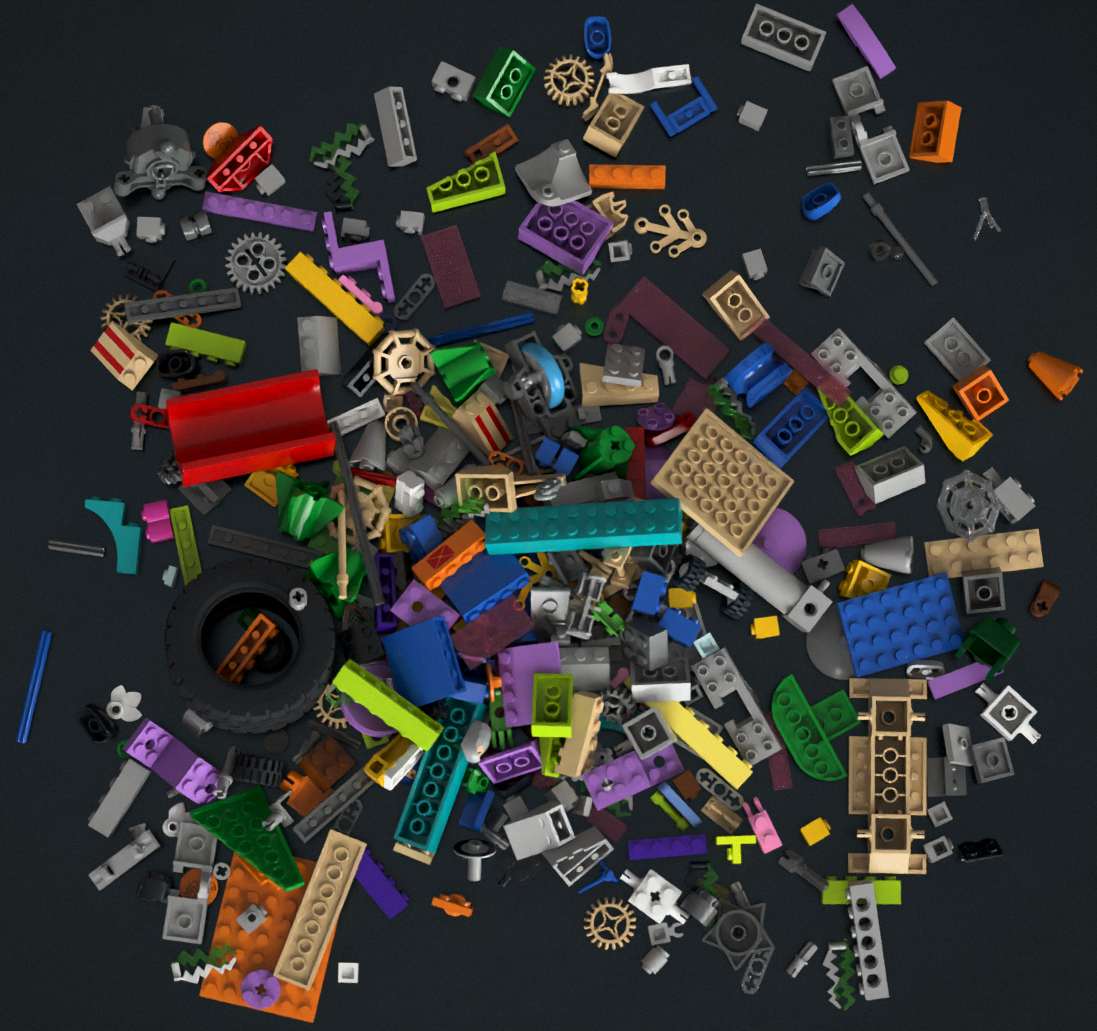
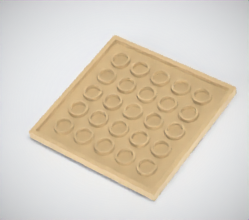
M706 408L650 484L668 499L679 498L681 509L738 557H741L792 486L794 480Z

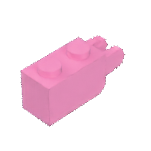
M755 797L753 798V803L759 813L752 815L750 807L746 802L742 803V806L748 816L747 821L754 835H756L758 844L763 854L782 846V843L766 810H763L758 798Z

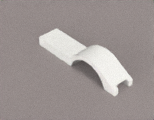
M689 64L651 68L641 73L621 75L617 72L606 74V78L609 79L610 83L608 91L609 93L634 94L655 88L690 85L692 83Z

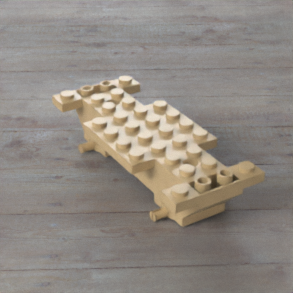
M849 678V698H868V712L858 711V715H865L858 716V720H868V737H848V814H867V830L857 829V833H865L857 834V838H867V853H848V873L926 874V854H911L912 839H924V835H917L924 834V830L917 831L912 829L911 815H926L927 738L910 736L913 721H925V717H917L925 716V713H913L911 699H927V680ZM885 712L892 714L893 720L891 723L884 721L883 715ZM885 829L892 831V838L889 840L883 837Z

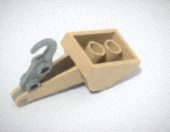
M481 466L461 470L455 474L459 511L480 512L484 508L485 503H488L490 512H513L517 509L516 498L535 493L534 498L536 500H549L556 497V494L553 492L558 491L561 486L567 484L566 474L564 473L513 476V471L505 466ZM542 482L518 488L514 486V484Z

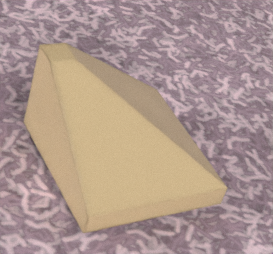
M385 390L383 411L389 413L394 408L402 407L403 396L395 395L393 397Z

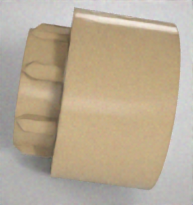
M406 407L392 409L385 418L387 434L397 442H401L398 435L401 429L396 427L398 421L404 420L408 426L418 427L416 415Z

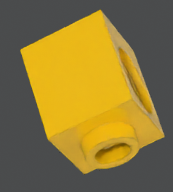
M668 588V607L670 609L672 607L677 609L692 608L693 603H696L695 592H687L682 588Z
M777 616L753 619V624H750L751 635H755V639L780 635Z
M818 817L800 828L799 831L808 846H811L830 835L828 830L831 828L826 819L822 820L821 817Z

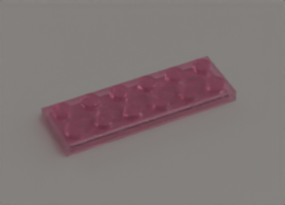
M645 276L619 304L623 310L665 346H669L673 353L704 379L711 374L730 352L729 348Z

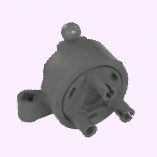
M154 109L149 110L148 114L151 125L142 129L132 127L129 130L130 137L125 144L126 156L123 159L129 165L130 171H121L116 174L114 192L119 196H127L137 188L147 187L151 190L152 197L160 200L164 198L166 190L172 185H183L195 191L204 189L208 172L202 166H190L192 160L196 157V153L191 151L189 138L185 130L162 122L160 109H156V114Z

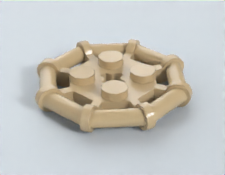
M417 328L400 331L392 329L378 347L372 351L374 353V374L372 377L389 392L390 396L394 397L395 395L403 394L417 395L412 389V386L416 383V376L419 373L426 372L417 382L423 387L436 374L435 363L429 354L436 347ZM411 337L409 343H400L398 339ZM393 341L395 346L391 347L387 354L383 353V351ZM417 341L425 348L424 350L420 351L415 346ZM427 355V368H424V356ZM381 356L386 358V369L381 371ZM405 358L409 361V364H406L403 368L401 361ZM387 375L391 376L395 380L394 384L392 385L384 377ZM402 382H410L411 384L409 387H399Z
M354 476L352 480L354 482L352 483H354L355 492L358 495L356 499H359L360 505L358 506L361 508V515H363L361 517L364 519L362 522H365L363 524H365L366 529L370 528L372 530L368 532L367 538L369 539L367 540L380 537L387 518L392 513V509L389 508L384 495L383 486L362 479L360 476ZM344 484L333 485L329 498L335 500L338 491L346 489ZM360 486L372 490L369 495L360 492ZM345 495L346 528L353 531V537L346 534V543L351 544L353 547H358L359 538H357V531L350 511L348 497ZM376 496L381 505L380 509L376 508L373 500ZM377 514H381L376 527L372 525L374 517ZM332 520L327 524L330 532L329 536L338 539V526L336 527Z

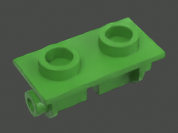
M600 599L595 605L601 608V612L591 610L590 614L595 617L596 621L599 622L601 620L606 625L604 628L610 635L615 634L618 637V630L624 631V623L626 621L617 613L610 617L609 614L613 609L605 600L602 601Z

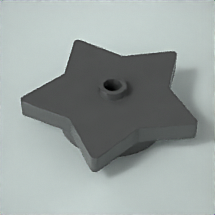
M719 898L717 923L702 938V941L724 950L732 967L737 971L752 953L771 950L776 947L763 927L766 903L763 902L742 908L728 900ZM738 928L743 929V935L737 933Z

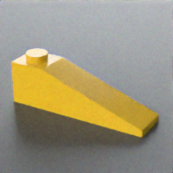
M927 390L916 397L948 449L958 459L965 461L972 457L992 437L993 434L979 421L967 419L963 416L964 412L959 409L957 411L951 409L946 401Z

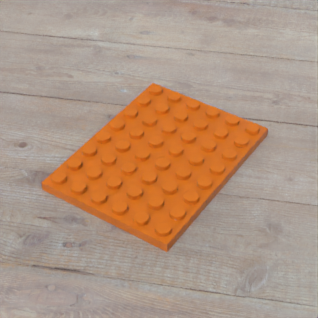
M234 852L230 875L227 879L207 964L222 968L224 964L229 965V962L234 957L237 960L231 971L225 968L223 974L212 968L208 976L203 978L199 996L255 1009L243 1000L241 993L242 982L249 973L259 969L269 970L274 973L315 870L316 861L293 856L305 885L285 892L284 890L277 891L268 882L261 885L237 859V853ZM256 903L258 906L261 904L268 912L266 914L268 919L252 933L248 934L236 919L251 905ZM337 922L310 990L277 978L281 985V993L278 1000L268 1008L257 1010L311 1023L314 1022ZM264 984L256 986L258 994L261 995L262 992H266Z

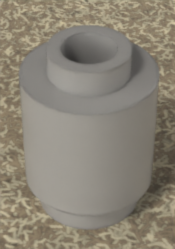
M659 945L656 948L653 947L641 960L644 963L641 967L649 974L652 972L656 974L668 961L667 958L670 955Z

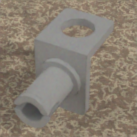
M291 790L282 794L268 807L273 814L262 822L263 827L269 825L265 828L267 831L271 832L280 822L284 827L294 822L280 804L292 793Z

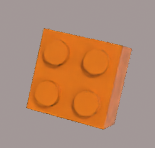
M985 365L952 386L969 415L977 422L1009 401L993 372Z

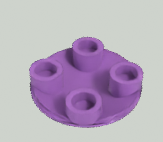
M656 403L654 406L639 409L637 412L638 424L648 430H664L675 422V414L666 408L664 403Z

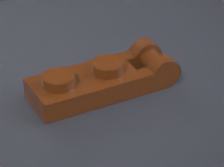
M507 124L467 149L464 155L471 160V165H473L474 162L489 157L493 152H496V155L518 142V138ZM480 150L482 156L478 158L475 153Z
M217 370L211 376L200 374L191 380L187 378L177 379L176 383H172L174 391L186 392L224 384L227 381V376L223 371Z

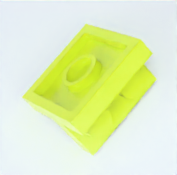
M756 835L714 837L715 845L730 844V848H727V860H731V864H741L740 844L756 843Z

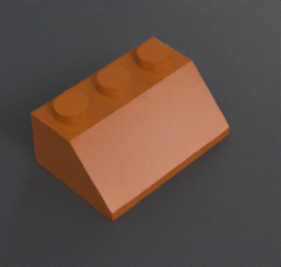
M950 101L918 102L909 157L936 163L952 162L961 107Z

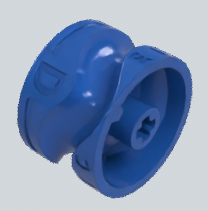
M769 342L759 346L724 378L737 395L741 393L747 394L746 399L749 408L765 398L793 372L785 361H773L772 353L774 348Z

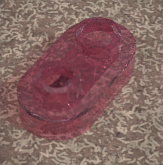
M615 307L610 312L604 330V339L609 344H617L622 340L629 319L628 311L623 307ZM616 315H622V320H617ZM615 332L617 336L615 338H611L610 333Z

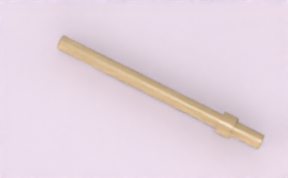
M339 490L338 503L344 505V509L338 515L339 574L337 575V584L339 585V598L345 599L347 598L348 575L346 574L345 491Z

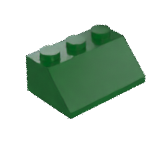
M498 47L472 96L483 105L510 118L536 68L514 50Z

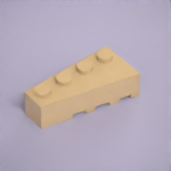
M579 363L578 375L582 407L658 402L659 385L657 375L642 373L641 387L602 382L604 367Z
M583 690L574 693L572 737H565L566 742L563 748H560L558 756H562L560 765L555 766L554 772L576 778L593 768V752L597 747L596 735L601 725L599 717L604 707L602 695Z

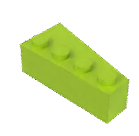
M493 152L483 160L480 159L474 162L473 165L466 169L459 170L458 173L451 177L448 176L427 187L432 213L506 194L496 152Z

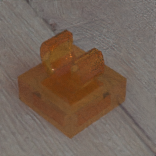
M794 370L783 382L796 396L809 383V377L804 378L800 374L801 370Z

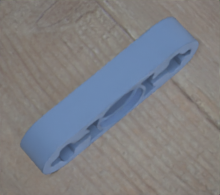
M665 781L657 787L695 829L702 823L699 817Z

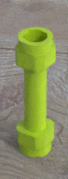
M658 790L650 799L656 805L659 804L683 832L690 823L685 817L682 818L666 802L665 796Z

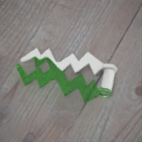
M226 943L221 951L215 946L210 956H207L199 948L193 957L183 950L176 961L170 962L174 982L184 980L198 984L200 975L206 978L212 968L223 974L225 968L231 971L237 958L234 957L228 963L224 956L227 951L234 955L238 953ZM217 957H219L220 959L224 958L221 965L215 962ZM199 959L206 963L204 970L198 966L193 976L186 970L182 977L179 963L186 967L187 962L196 967Z

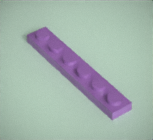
M211 192L205 193L202 210L204 209L205 212L311 232L315 230L318 215L317 212Z

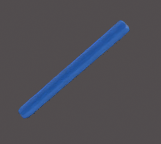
M527 312L427 337L426 339L436 347L532 323L535 319L532 312Z
M47 630L41 631L16 736V741L20 743L27 742L52 636V632Z

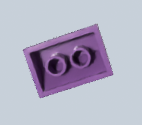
M530 739L505 748V750L494 751L480 758L478 764L493 784L541 769L539 739Z

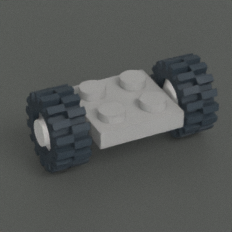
M688 554L684 559L682 558L681 563L677 565L678 568L674 571L676 574L673 575V583L676 586L691 592L692 589L696 588V585L702 582L725 595L722 597L723 601L720 604L722 605L720 607L722 612L735 619L743 616L744 611L747 612V607H750V601L753 600V589L740 581L733 582L730 585L713 574L704 570L706 563L693 554Z

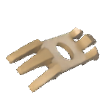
M605 53L603 59L604 67L600 70L599 76L601 79L594 97H590L589 108L584 111L582 116L585 122L591 119L599 109L596 103L597 95L605 75L612 73L613 69L611 53H609V56Z

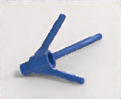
M602 859L599 861L602 867L600 877L579 889L578 893H582L603 881L612 880L617 884L621 882L614 877V873L611 870H608Z

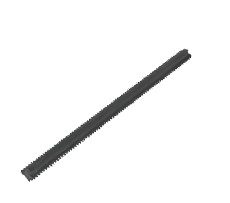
M335 420L328 425L330 431L335 433L337 461H339V468L344 488H346L353 522H355L357 538H359L358 541L375 600L374 603L376 606H379L386 602H383L385 601L383 600L384 597H382L384 595H381L383 593H381L382 588L379 586L381 585L380 581H378L380 579H377L379 578L377 577L378 574H376L378 572H375L377 568L374 565L375 563H373L375 562L373 561L374 558H372L374 556H371L373 555L371 554L372 549H369L371 545L368 542L369 540H367L369 539L367 538L368 533H365L367 532L365 531V524H363L365 522H362L364 519L361 517L363 516L361 515L362 511L359 508L360 506H358L360 505L359 499H356L358 495L355 492L356 490H354L356 489L354 488L355 485L352 483L354 482L352 481V474H350L352 472H349L351 471L349 470L350 465H348L349 463L347 462L349 461L347 456H345L347 455L345 454V447H343L345 445H342L344 443L343 438H341L342 436H340L342 435L341 431L338 429L340 428L338 427L339 423L337 422L338 420Z

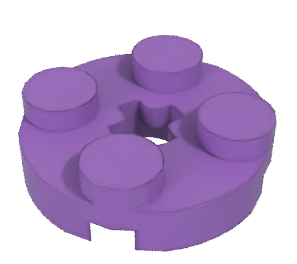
M259 969L249 973L244 978L241 993L243 1000L249 1006L255 1009H264L272 1006L278 1000L281 993V985L277 977L273 976L274 973L269 970ZM264 984L266 992H262L260 995L256 990V986Z

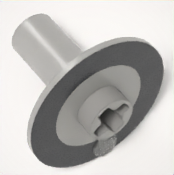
M469 839L454 845L453 850L457 855L468 858V880L479 881L481 879V858H487L496 853V846L493 843L481 839Z

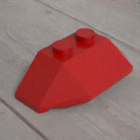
M261 125L240 134L213 161L206 179L218 192L243 190L269 165L273 138Z

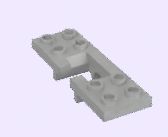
M868 66L832 79L846 116L849 115L852 133L873 184L908 172L910 169L892 125L882 130L883 134L868 139L867 132L864 131L860 120L861 117L858 113L872 108L876 115L885 112L884 101L879 96Z
M840 328L811 353L843 390L851 384L848 378L859 367H862L878 384L880 389L867 400L862 396L855 403L887 438H890L917 413L892 385V382L887 378L883 370L870 360L867 355L865 356Z
M725 647L691 666L715 709L725 704L722 697L737 690L750 712V717L737 724L734 719L724 724L743 759L752 766L782 749L781 744L764 716L758 696L748 685L747 681L742 678Z
M180 822L175 859L173 861V872L183 873L184 867L202 869L197 899L180 897V890H170L167 899L168 905L162 939L202 944L218 839L198 824Z

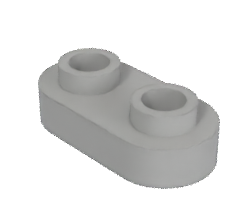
M916 660L907 663L906 673L911 679L933 680L945 675V666L940 661Z

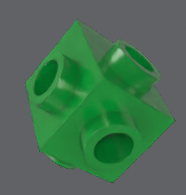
M474 765L473 769L470 767L466 768L461 785L466 787L465 791L476 795L478 791L485 794L490 778L481 767Z

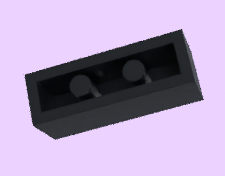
M378 339L340 381L353 395L359 398L376 381L372 377L374 374V353L372 351L382 342ZM388 346L383 353L387 354L390 347ZM381 356V371L386 369V358Z

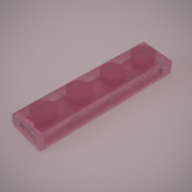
M895 522L818 530L820 550L830 547L841 548L867 545L895 539Z
M772 713L764 714L782 746L780 751L767 757L773 791L793 788L785 742L773 721Z

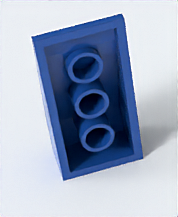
M805 387L756 437L752 444L781 469L829 418L822 401Z

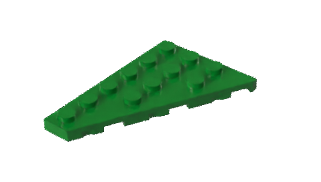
M261 786L189 811L190 817L285 892L305 885L279 825L271 832L265 829L269 825L265 827L262 825V822L271 816L273 812L268 808L270 805Z

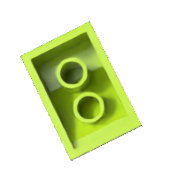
M534 673L532 737L571 738L573 674Z

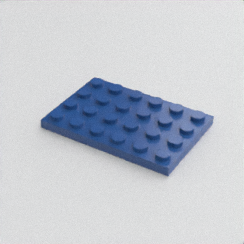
M947 572L836 602L854 674L857 678L959 649L964 640Z

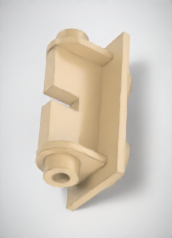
M713 795L701 809L704 814L729 834H732L743 820Z

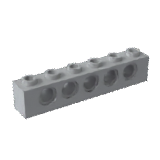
M871 879L848 882L849 888H845L847 900L851 901L848 913L849 918L853 919L854 926H851L852 938H856L857 944L853 945L855 957L859 958L856 970L857 975L861 976L862 983H859L860 995H864L866 1001L889 997L873 882ZM859 898L866 899V903L862 906H858L856 901ZM862 917L869 918L868 923L865 925L859 924V920ZM870 936L872 939L869 943L864 944L861 942L863 937ZM873 955L874 960L867 963L864 961L865 957ZM870 974L877 975L874 981L867 980Z

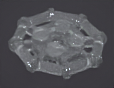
M964 470L962 473L950 479H945L942 482L943 487L938 503H936V508H938L947 532L955 533L967 539L968 542H973L974 539L989 532L992 533L995 530L994 526L1002 504L996 496L990 479L982 478L971 473L970 470ZM965 481L964 487L958 489L955 484ZM972 482L981 485V488L973 486ZM951 490L953 493L951 502L946 503L949 491ZM985 491L987 492L991 503H989V501L985 499ZM971 501L973 509H968L966 503ZM946 508H950V514L955 518L953 521ZM989 508H991L992 510L989 519H987L986 516ZM959 522L962 523V524H964V525H967V530H968V531H966V530H964V529H962V528H960V527H958V526H956V525H957ZM979 522L984 525L977 530L974 529V525Z

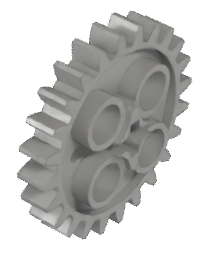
M252 232L251 238L244 234L245 240L242 241L240 238H237L239 244L232 243L234 250H228L231 257H225L226 261L230 262L225 267L231 269L227 274L228 276L234 275L231 278V282L238 281L236 287L239 288L243 285L244 292L248 288H250L251 294L254 293L255 289L261 294L263 288L266 292H269L268 286L275 288V281L281 283L278 277H285L281 270H285L286 265L282 263L287 262V258L281 256L286 253L284 250L279 251L282 245H275V238L269 241V234L265 238H263L261 232L258 237H255L254 232ZM257 246L263 247V251L260 254H255L253 250ZM246 250H249L253 257L256 259V261H259L261 268L267 274L266 277L263 276L258 267L254 265L252 259L246 253ZM246 257L248 262L245 265H239L238 261L240 258ZM273 261L275 264L273 268L266 269L265 263ZM253 272L259 273V277L256 280H250L249 276Z

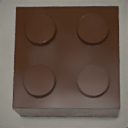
M330 734L306 754L298 763V766L325 793L352 769L356 761Z

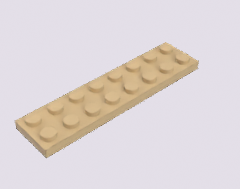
M330 829L274 971V977L310 990L367 843Z

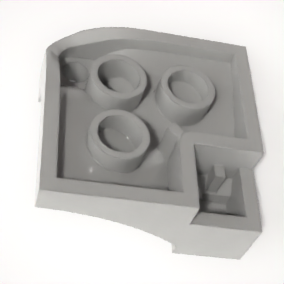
M568 139L551 144V147L541 154L515 166L518 176L530 195L538 203L547 206H559L589 196L592 193V189L577 160L576 151Z

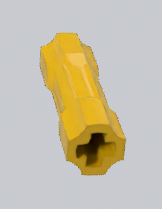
M576 278L572 281L571 300L574 304L582 305L587 300L588 283L585 279Z

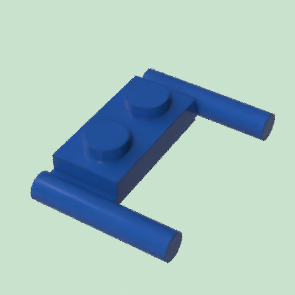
M698 76L693 78L692 81L701 96L667 117L657 101L650 104L670 137L718 109Z

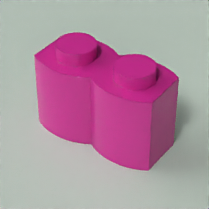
M161 500L143 504L144 509L141 510L143 521H147L148 528H145L147 540L150 539L152 543L175 539L168 501Z

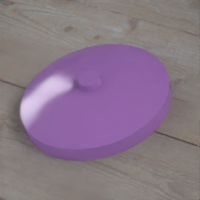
M776 508L752 541L754 545L791 574H794L799 569L800 563L803 562L806 554L807 542L802 526L793 515L780 508Z
M379 660L372 665L361 666L367 672L383 679L393 678L388 661ZM393 680V689H394V691L397 693L396 687H395V685H394V680ZM340 691L342 712L355 729L373 737H386L399 732L394 727L385 724L383 719L377 715L370 713L361 703L355 702L350 695Z

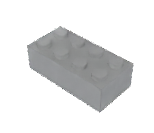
M756 4L742 36L741 44L811 72L826 32Z

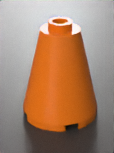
M1041 351L1033 352L1028 359L1030 369L1059 400L1064 399L1062 397L1063 394L1068 395L1079 380L1078 372H1083L1081 367Z

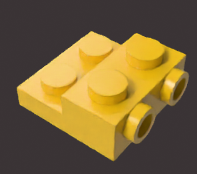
M293 465L254 472L250 475L244 486L273 507H276L278 505L276 489L278 471H282L295 479L299 474Z
M389 514L381 532V538L378 540L379 550L386 554L408 553L409 550L406 544H403L400 540L398 530L419 519L421 514H416L409 518L404 514Z
M853 560L846 566L847 576L839 584V595L850 599L886 589L891 574L860 560Z

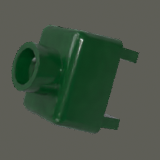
M984 616L969 631L955 656L960 659L968 650L973 655L975 661L991 668L985 677L986 680L990 681L996 673H1000L1020 645V640L1014 636L1016 632L1015 626L1006 618L1001 617L994 621L989 616Z

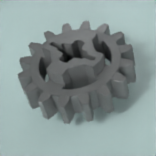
M172 451L171 456H166V460L160 462L162 466L158 467L159 472H157L163 483L168 485L171 483L176 484L177 481L181 482L175 452Z
M610 685L608 689L604 687L598 695L603 696L602 702L604 703L600 717L605 716L606 722L612 720L613 725L616 722L623 725L624 722H629L635 716L638 708L635 706L637 701L631 699L632 693L626 694L627 689L621 691L619 686L614 689Z

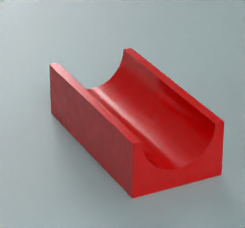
M318 369L166 400V420L183 487L334 456L336 437L335 433L330 431L325 416Z

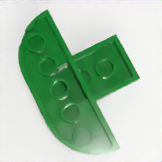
M789 674L779 683L773 694L771 713L773 721L793 759L800 769L814 778L833 781L847 777L848 775L829 741L862 722L858 720V715L844 689L809 706L794 676Z

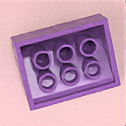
M575 200L559 206H547L537 202L519 227L518 239L583 276L593 262L614 222Z
M558 641L497 650L506 727L531 725L534 673L562 674Z

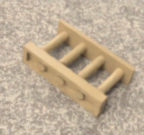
M635 497L633 501H638L642 499ZM632 547L610 548L603 563L616 567L610 580L611 584L630 589L640 568L629 556Z

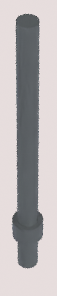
M869 192L866 193L863 198L872 208L871 212L879 217L930 285L934 286L938 283L884 213V208L881 204H877Z
M415 383L412 389L421 397L420 400L425 406L428 405L483 466H491L492 463L434 401V397L429 392L426 393L418 383Z

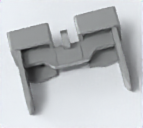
M580 573L574 595L585 600L584 603L569 600V604L582 607V611L571 610L569 612L564 629L565 634L585 640L589 639L592 635L591 629L595 617L587 613L589 609L601 612V608L591 606L590 603L591 601L599 602L604 583H606L607 579L596 575Z

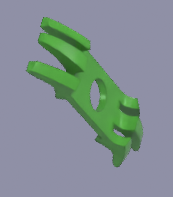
M496 687L494 702H490L489 698L493 748H497L496 732H498L501 749L505 750V731H507L510 746H514L512 727H506L505 716L503 718L495 716L497 708H504L501 687Z

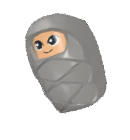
M475 720L462 741L461 746L468 762H480V757L489 746L492 731L485 722Z

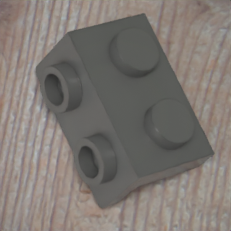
M577 550L547 552L549 564L555 567L558 572L556 575L559 581L564 583L565 586L577 580L580 573L589 572Z

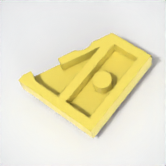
M433 385L430 394L434 397V401L451 419L457 408ZM428 405L424 406L420 416L421 421L449 429Z

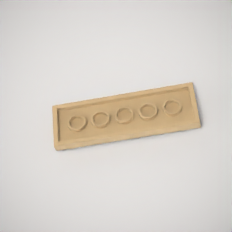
M1039 529L924 542L928 576L947 572L949 579L962 577L961 571L1000 567L1002 572L1044 567Z

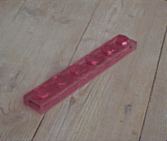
M765 318L754 330L753 333L764 343L769 342L780 357L838 407L852 393L768 319Z

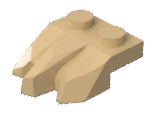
M613 192L601 195L586 206L614 222L605 240L619 231L626 224L629 217L627 214L620 213L627 206L626 200L613 202Z

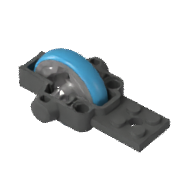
M535 330L505 344L504 347L512 361L513 372L503 382L502 386L505 395L510 400L517 399L527 419H537L545 437L548 436L562 444L555 456L556 460L565 446L579 453L580 449L574 450L560 441L563 434L569 432V429L574 425L581 426L570 403L577 398V390L569 375L573 370V363L570 357L565 353L551 355L541 345ZM524 340L527 342V343H525V344H522V345L519 346V347H518V345H517L518 343H520V342H522V341H524ZM559 405L560 411L551 414L549 410Z

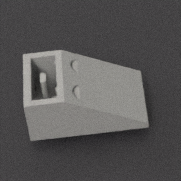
M553 799L503 825L516 860L559 847L575 838L562 803Z

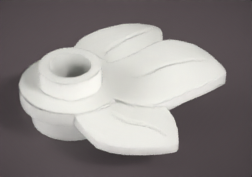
M122 685L116 687L112 691L111 701L106 707L107 715L112 719L122 718L127 722L138 720L142 716L140 711L136 709L141 701V693H126ZM115 706L120 708L118 713L113 712Z
M183 802L174 805L169 810L168 819L163 823V832L169 837L176 836L178 838L180 822L198 824L190 817V812H185ZM172 823L176 826L174 831H171L169 828Z

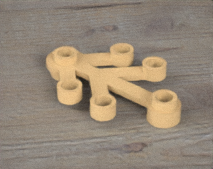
M662 205L659 208V214L664 217L669 227L649 223L644 217H639L634 222V229L638 233L643 234L647 231L668 235L660 241H653L650 244V250L653 253H659L663 247L678 238L685 239L686 241L678 246L673 245L669 248L668 253L672 258L678 257L681 252L691 246L700 248L706 243L707 237L705 232L694 227L689 219V212L685 209L679 210L677 217L680 221H683L688 232L682 231L670 213L671 210L668 205ZM662 208H667V209H668V213H667V214H663V213L661 212V209H662ZM680 213H686L687 217L681 218ZM644 222L645 227H639L638 223ZM699 235L701 239L695 241L693 237ZM654 244L659 245V249L654 250L652 246ZM677 249L678 253L673 255L671 250Z

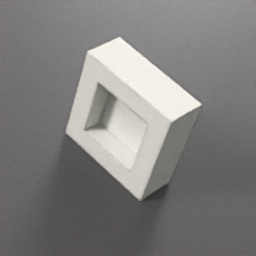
M339 962L338 982L358 983L359 963Z

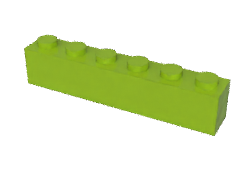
M351 659L345 663L332 682L338 690L350 695L355 702L361 703L370 713L383 719L385 724L394 727L403 737L412 740L420 749L428 751L445 728Z

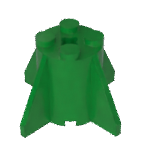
M479 340L471 345L436 348L429 352L458 407L467 401L488 378L497 374Z
M577 425L569 429L570 431L579 432L587 440L585 447L579 450L581 456L579 460L583 468L571 478L572 482L579 479L586 472L593 475H602L607 472L616 471L618 478L626 480L629 458L635 445L623 429L619 426H613L602 430Z
M278 471L276 489L279 513L277 529L279 531L293 535L295 540L304 541V538L313 537L343 512L344 505L329 498V494H326L330 481L325 480L319 484L308 481L307 484L302 483L303 479H295L282 471Z
M347 547V598H339V585L337 584V575L339 574L338 549L312 559L308 564L311 571L304 574L305 580H310L324 597L326 603L330 605L336 619H340L343 616L347 603H352L355 600L362 579L367 575L365 563L362 560V553L356 549L352 551Z

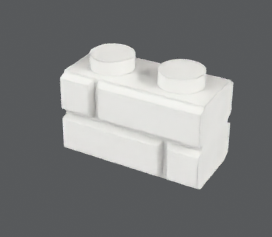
M411 470L397 477L394 505L396 509L400 512L402 511L408 518L419 514L423 510V496L425 494V481Z

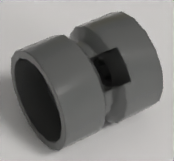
M204 209L194 212V216L188 214L179 217L187 241L197 238L198 234L204 236L212 233Z

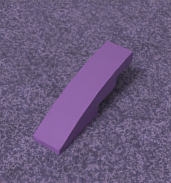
M850 4L836 14L852 42L859 48L866 62L870 63L879 79L896 69L887 52L853 4Z
M976 662L930 680L927 683L935 700L986 680L985 677L991 668ZM1002 670L1000 673H996L994 676L1003 673L1004 670Z

